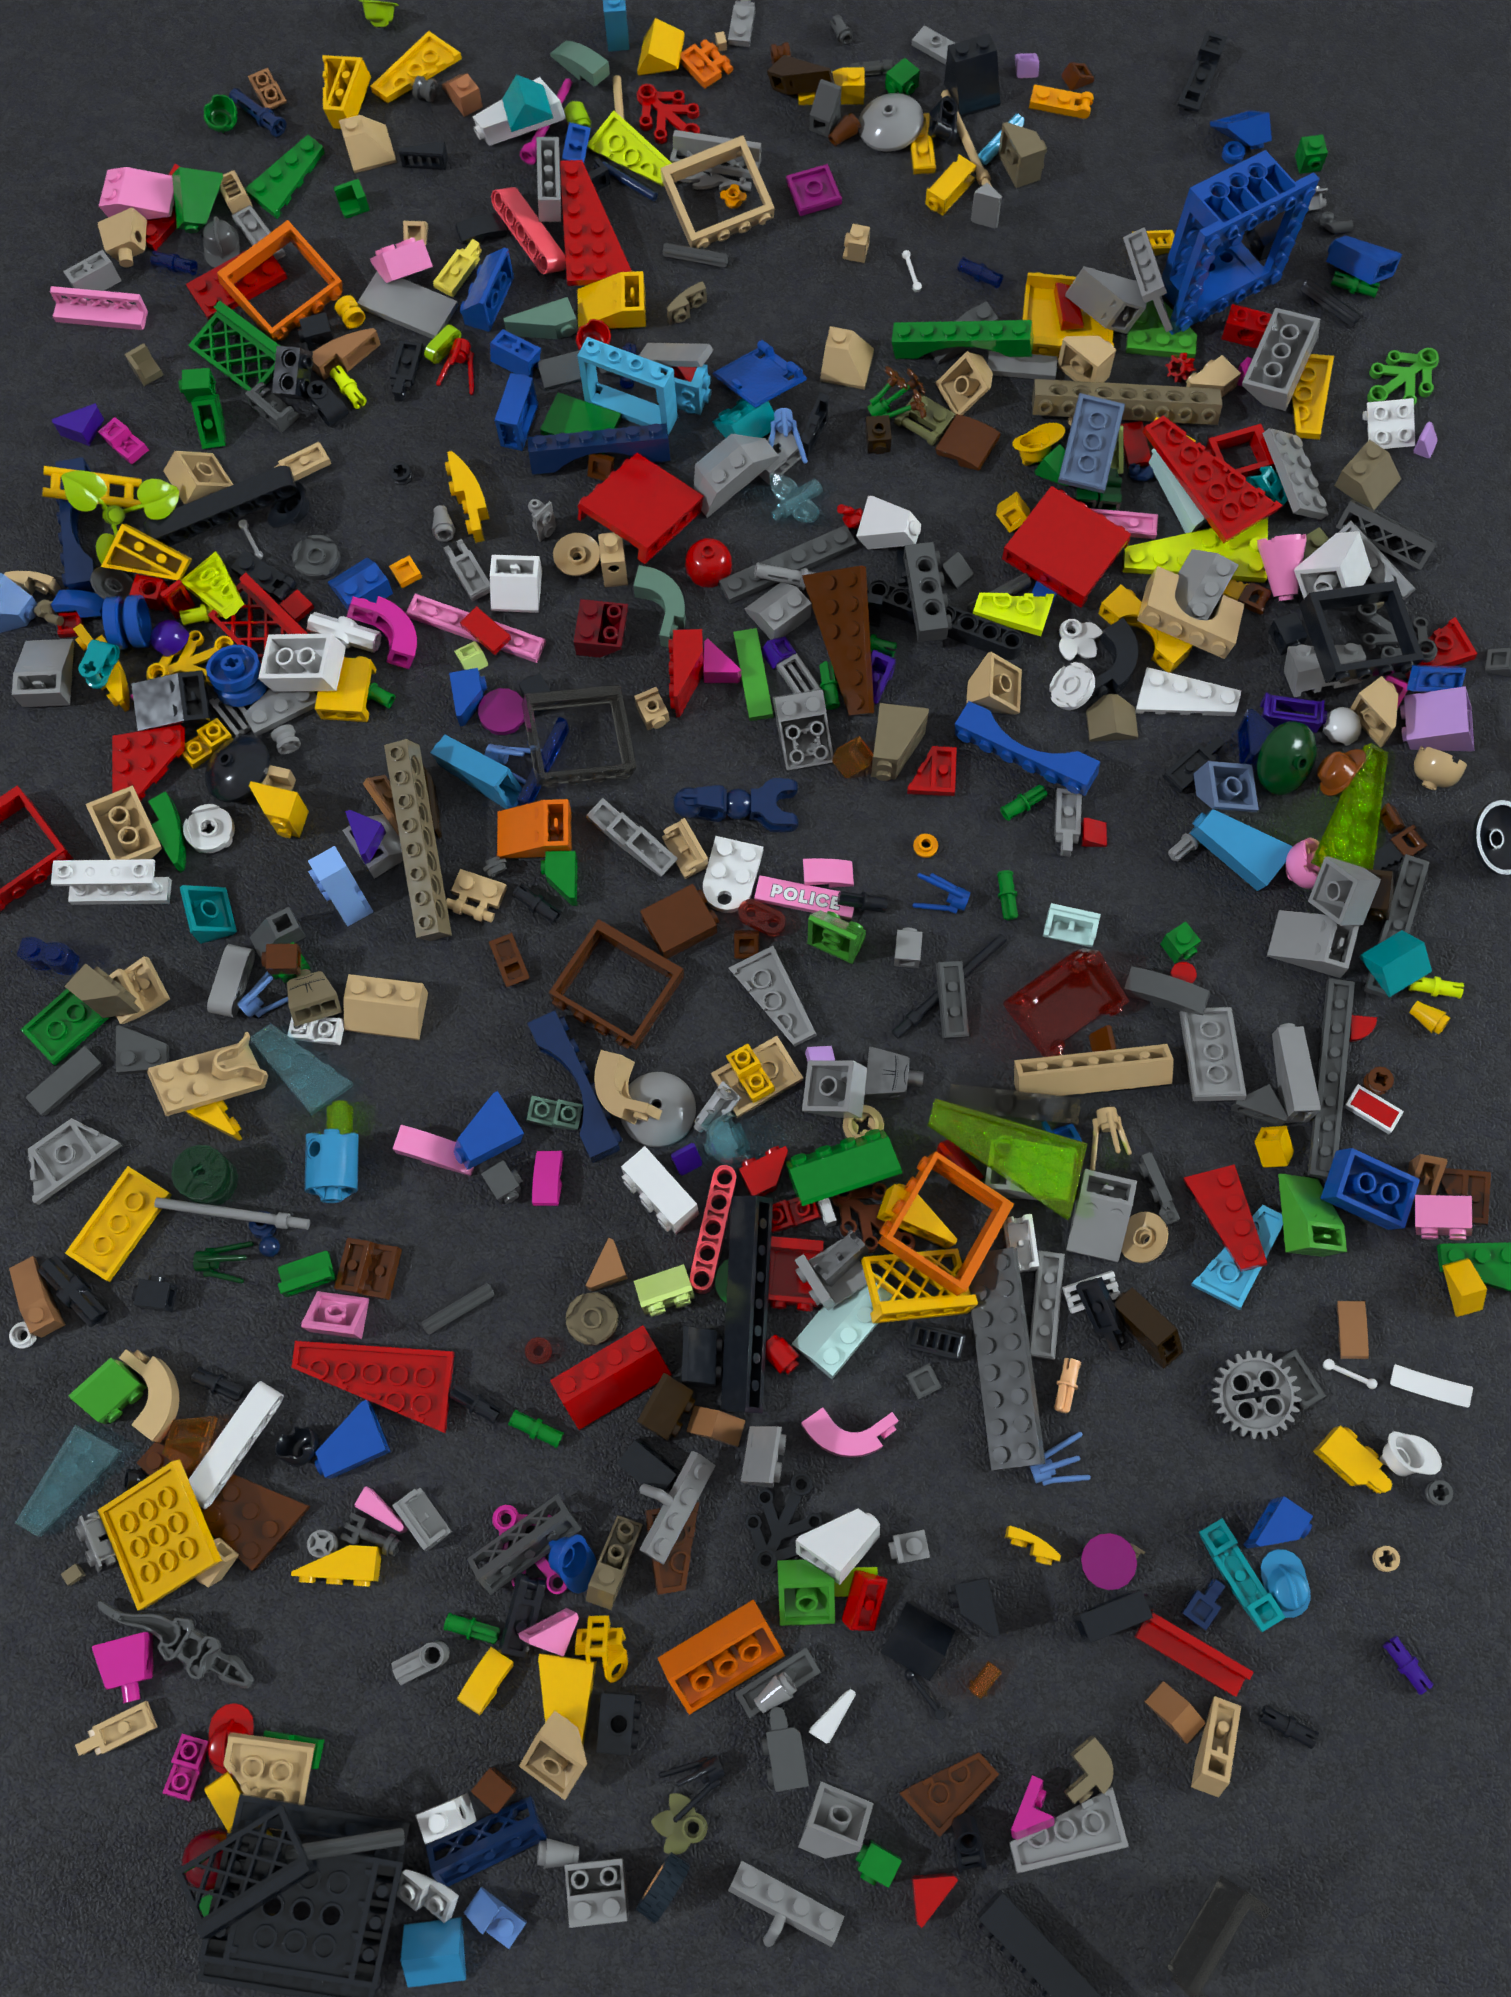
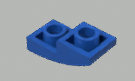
M59 590L51 606L55 612H72L76 610L80 618H95L102 616L104 599L93 592Z

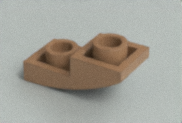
M268 68L248 76L254 91L264 107L272 110L287 103Z
M1337 1301L1340 1358L1368 1359L1369 1348L1365 1301Z

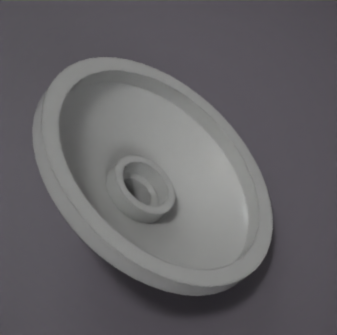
M890 93L879 96L868 103L859 117L861 124L859 133L864 143L872 149L884 152L902 149L916 140L922 131L924 124L922 108L915 99L905 94Z
M651 1072L636 1078L628 1085L629 1093L633 1100L651 1105L656 1101L662 1104L659 1108L662 1110L659 1120L649 1118L648 1122L637 1119L634 1125L621 1119L625 1131L631 1138L642 1145L659 1148L675 1144L687 1135L696 1117V1102L691 1089L683 1080L670 1073Z

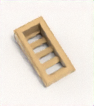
M235 170L224 174L219 189L232 215L249 205L252 206Z

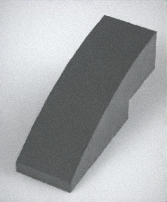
M1131 966L1124 987L1128 997L1151 1001L1154 1006L1202 1016L1210 995L1209 990L1192 983Z

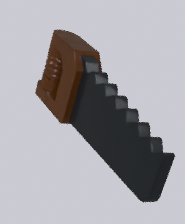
M1413 824L1393 837L1389 843L1355 865L1365 869H1386L1388 865L1392 866L1394 862L1398 863L1405 854L1415 856L1428 845L1416 832V827ZM1407 836L1416 848L1409 847L1403 838Z

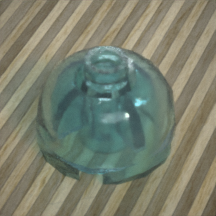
M731 1112L719 1116L709 1124L706 1131L707 1142L704 1143L708 1156H714L718 1162L724 1165H736L751 1158V1155L746 1154V1151L750 1150L747 1136L740 1123L734 1124L732 1118L735 1115Z

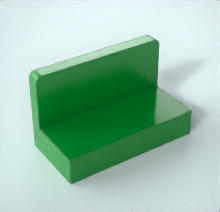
M323 1251L278 1267L281 1279L278 1287L280 1294L285 1297L325 1285L337 1279L328 1251Z

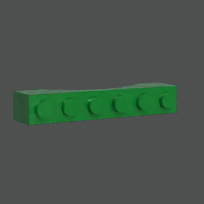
M1032 320L894 323L892 334L895 359H916L935 350L950 347H976L998 352L1007 357H1032L1034 340Z

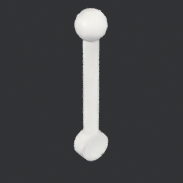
M905 250L902 253V257L906 259L914 283L913 291L920 292L922 284L917 281L910 260L911 253Z
M1331 1359L1323 1362V1367L1326 1370L1333 1369L1367 1384L1370 1389L1377 1387L1375 1379H1367L1339 1367Z

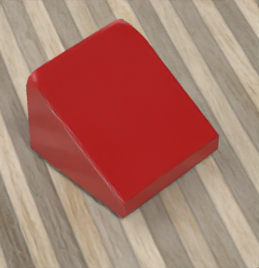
M1083 818L1081 823L1082 847H1107L1106 823L1091 818Z

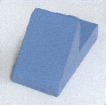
M480 1887L464 1911V1914L481 1934L487 1932L508 1949H510L527 1923L525 1919L483 1887Z

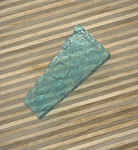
M271 1023L250 1037V1042L311 1116L353 1086V1082L339 1075L335 1069L321 1062L310 1051L296 1044V1041Z

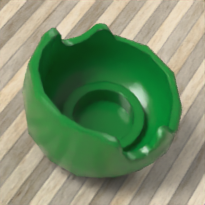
M213 95L212 100L205 104L203 115L209 128L218 133L227 132L234 128L237 123V107L231 98L226 95Z

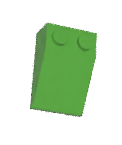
M819 910L811 914L808 918L807 944L853 964L865 940L866 930L856 922L850 921L848 923L840 919L839 915L831 911L824 912Z

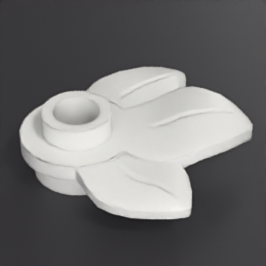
M1076 619L1064 621L1059 629V634L1062 638L1059 643V650L1062 656L1068 661H1071L1076 654L1082 658H1095L1097 647L1094 639L1102 634V630L1091 622L1080 623ZM1067 630H1073L1075 634H1070Z

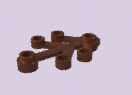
M876 1183L872 1188H856L845 1192L847 1194L846 1197L840 1194L830 1197L832 1203L839 1207L842 1223L840 1232L843 1236L846 1237L849 1232L845 1229V1225H850L854 1233L857 1230L856 1222L851 1219L850 1208L858 1213L862 1241L864 1243L866 1241L873 1243V1247H868L870 1250L868 1253L874 1252L878 1246V1240L872 1234L871 1224L880 1230L885 1221L877 1218L881 1204L864 1205L858 1199L873 1198L877 1201L883 1200L887 1190L883 1183ZM875 1189H880L883 1194H877ZM897 1230L893 1237L902 1242L901 1239L907 1240L909 1245L906 1246L913 1250L915 1247L914 1237L909 1233H900Z

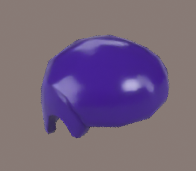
M164 620L152 630L150 642L158 652L164 656H171L179 652L186 645L189 633L179 622Z

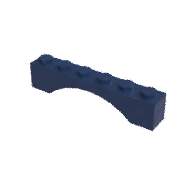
M667 423L528 437V453L532 475L556 472L563 465L574 459L595 453L613 452L629 456L639 453L653 463L671 461Z
M83 457L56 461V467L91 472ZM61 479L60 489L64 490V485ZM56 499L60 512H57V520L61 526V532L58 533V537L63 547L60 559L65 568V573L62 574L63 584L69 590L95 593L90 577L92 572L98 567L80 545L78 520L81 511L75 509L68 500Z
M554 1010L528 1022L527 1024L540 1052L561 1063L572 1074L580 1088L584 1107L580 1137L592 1163L620 1151L618 1143L622 1139L616 1127L611 1129L607 1121L611 1119V1116L603 1105L600 1106L597 1100L595 1082L590 1084L586 1075L590 1074V1071L585 1061L579 1062L576 1053L580 1052L574 1038L568 1039L565 1031L569 1030L564 1016L558 1017Z

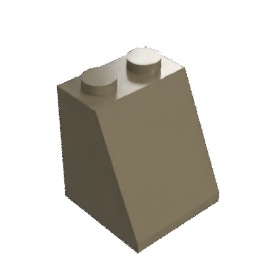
M880 703L871 777H876L881 781L895 780L925 735L929 708Z

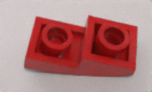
M797 1197L788 1201L783 1200L774 1203L771 1233L822 1218L817 1202L802 1206Z

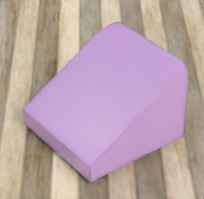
M1016 54L1017 78L1038 77L1039 59L1037 54Z
M1431 422L1426 423L1413 450L1415 454L1425 458L1431 457L1437 444V436Z

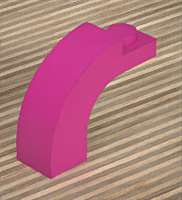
M353 596L347 617L380 629L389 642L386 662L410 669L416 653L417 636L415 628L406 613L396 604L378 596L376 603Z

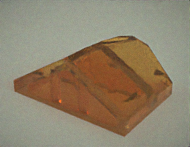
M210 1416L173 1420L162 1454L170 1461L180 1460L184 1470L190 1471L195 1469L208 1453L218 1418Z

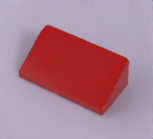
M1057 282L1055 283L1054 297L1061 331L1082 329L1084 325L1080 307L1065 296L1070 285Z
M947 1139L938 1144V1153L981 1181L984 1178L982 1173L952 1139Z
M855 1570L842 1617L843 1623L850 1630H875L888 1581L887 1578Z

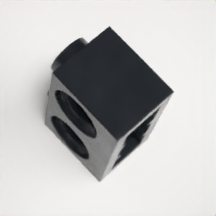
M277 346L272 393L285 398L308 399L307 387L310 384L313 352L300 347Z

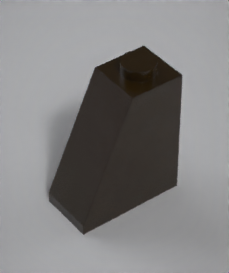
M1133 1287L1116 1298L1114 1305L1122 1323L1163 1369L1183 1353L1177 1328Z

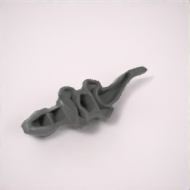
M98 1601L99 1609L113 1620L124 1625L143 1628L154 1634L160 1640L158 1650L164 1660H180L187 1665L186 1671L191 1678L201 1679L206 1673L211 1671L227 1684L237 1685L241 1688H250L254 1682V1678L247 1670L243 1660L238 1656L223 1653L219 1639L214 1636H207L194 1628L192 1619L172 1618L158 1613H127L113 1608L104 1601Z

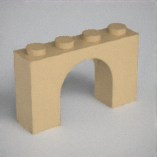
M1157 566L1147 581L1137 621L1225 659L1236 644L1244 604L1222 595L1211 613L1210 620L1195 619L1182 611L1176 602L1175 591L1179 575Z

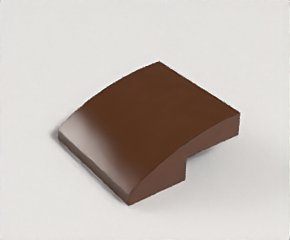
M957 414L935 450L938 456L957 460L961 467L979 471L1001 434L987 424Z
M347 1238L334 1289L390 1300L402 1249L395 1246L376 1244L367 1240Z

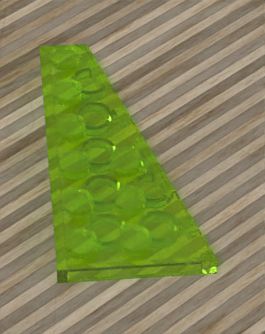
M1372 743L1364 745L1362 750L1366 753V760L1350 785L1343 791L1311 861L1312 864L1320 868L1325 856H1329L1365 869H1373L1388 752Z
M935 1098L927 1126L1066 1220L1070 1218L1087 1143Z

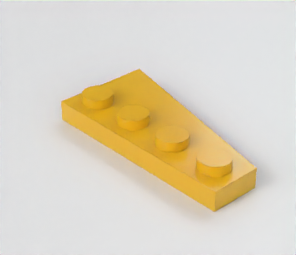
M1310 354L1292 395L1295 432L1299 438L1320 440L1334 356Z

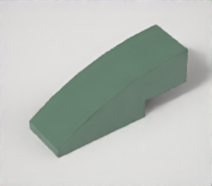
M565 41L550 53L553 59L581 81L584 78L594 87L610 75L609 61L582 44Z

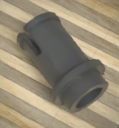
M836 15L833 17L835 23L833 20H830V26L837 35V41L842 44H848L853 38L852 29L847 27L841 15Z

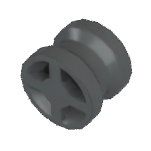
M418 75L413 84L414 98H425L427 102H434L437 95V81L435 79L425 80L423 76Z

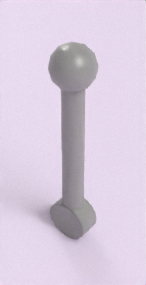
M244 519L240 520L238 525L240 529L244 530L255 552L254 556L261 560L263 553L259 551L248 529V522Z

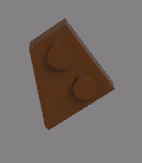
M1445 1168L1441 1182L1447 1196H1472V1224L1487 1226L1491 1172Z

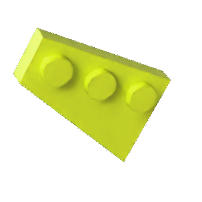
M979 593L973 614L1006 627L1041 636L1054 594H1046L1045 597L1033 596V593H1024V596H1011L1009 593Z

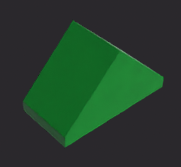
M1060 444L1041 461L1034 471L1035 475L1058 483L1065 449Z

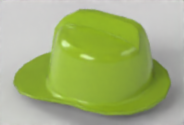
M359 0L363 3L366 19L375 27H386L388 22L393 20L395 7L399 6V4L391 2Z

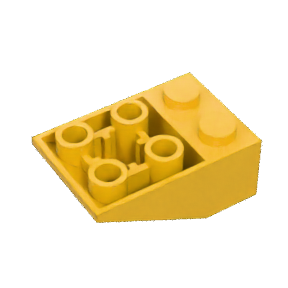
M643 271L620 272L577 289L578 329L580 326L588 323L590 319L601 320L609 328L646 327Z

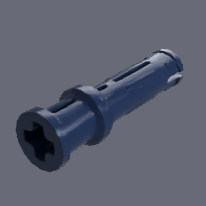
M238 88L230 91L229 98L245 112L253 116L260 127H266L274 137H279L284 133L286 129L285 119L274 115L270 108L261 107Z

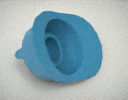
M1276 1549L1269 1552L1263 1558L1260 1567L1263 1586L1267 1593H1271L1286 1618L1297 1617L1308 1608L1310 1603V1588L1302 1562L1294 1553L1285 1549Z

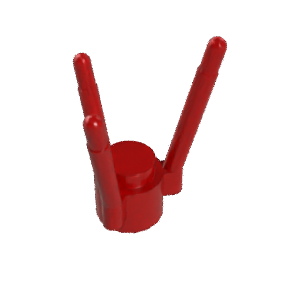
M456 338L436 385L440 386L450 365H453L454 362L464 363L467 360L469 393L473 395L474 353L470 351L471 344L466 339Z

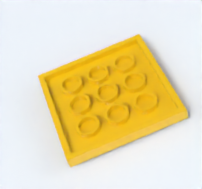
M180 1460L170 1462L98 1509L138 1611L149 1607L222 1561Z

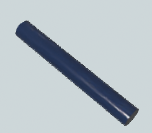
M605 161L602 162L609 169L610 176L653 202L657 199L658 193Z

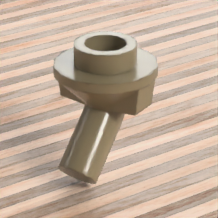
M42 600L38 602L34 608L35 615L45 618L49 623L58 626L63 625V617L58 616V612H55L51 606L53 601Z

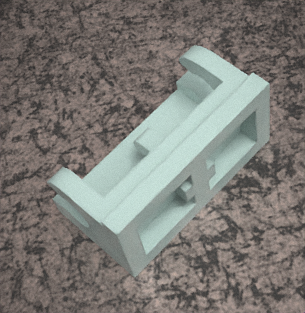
M1051 903L1043 937L1092 948L1101 914Z

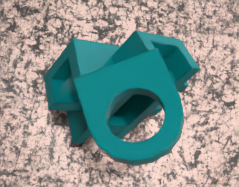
M1271 466L1261 467L1259 469L1262 473L1261 475L1246 477L1248 483L1256 489L1258 487L1261 488L1272 501L1275 502L1277 500L1284 505L1288 500L1277 470L1274 471Z

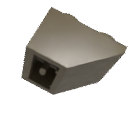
M85 963L64 986L102 1018L138 1013L141 1010L134 1003L137 998L117 981L109 977L98 966L93 970Z

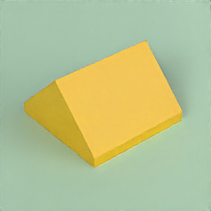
M655 18L644 36L637 69L638 75L678 70L685 36L684 32Z

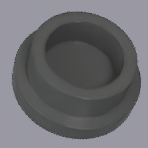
M499 856L487 860L485 862L487 866L483 868L489 877L495 876L507 870L505 865L507 861L505 858L500 859Z

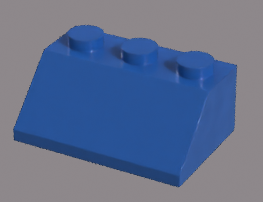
M502 248L487 255L483 264L479 265L477 277L474 283L470 284L469 295L466 301L462 302L460 308L465 325L490 332L514 279L508 248Z

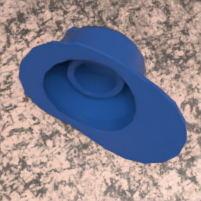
M578 1534L571 1537H562L557 1541L551 1540L549 1542L551 1550L548 1560L550 1568L561 1577L571 1592L578 1594L585 1592L588 1589L589 1582L597 1565L595 1555L582 1535Z

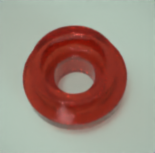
M542 1337L531 1339L525 1347L527 1359L534 1364L545 1363L552 1354L550 1343ZM538 1346L543 1347L544 1350L540 1356L534 1354V1350Z

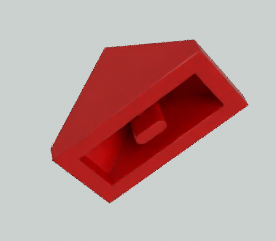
M953 1873L912 1876L915 1919L921 1928L957 1883L958 1879Z

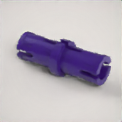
M1398 1636L1389 1639L1390 1643L1387 1641L1383 1644L1384 1649L1387 1650L1397 1663L1398 1671L1406 1675L1419 1695L1427 1691L1425 1688L1428 1687L1430 1689L1433 1687L1434 1684L1419 1667L1418 1659L1410 1655Z

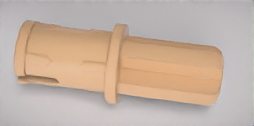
M1069 1358L1064 1359L1061 1378L1057 1381L1059 1388L1054 1409L1061 1413H1068L1070 1411L1074 1390L1078 1389L1076 1382L1081 1362L1071 1358L1070 1361Z

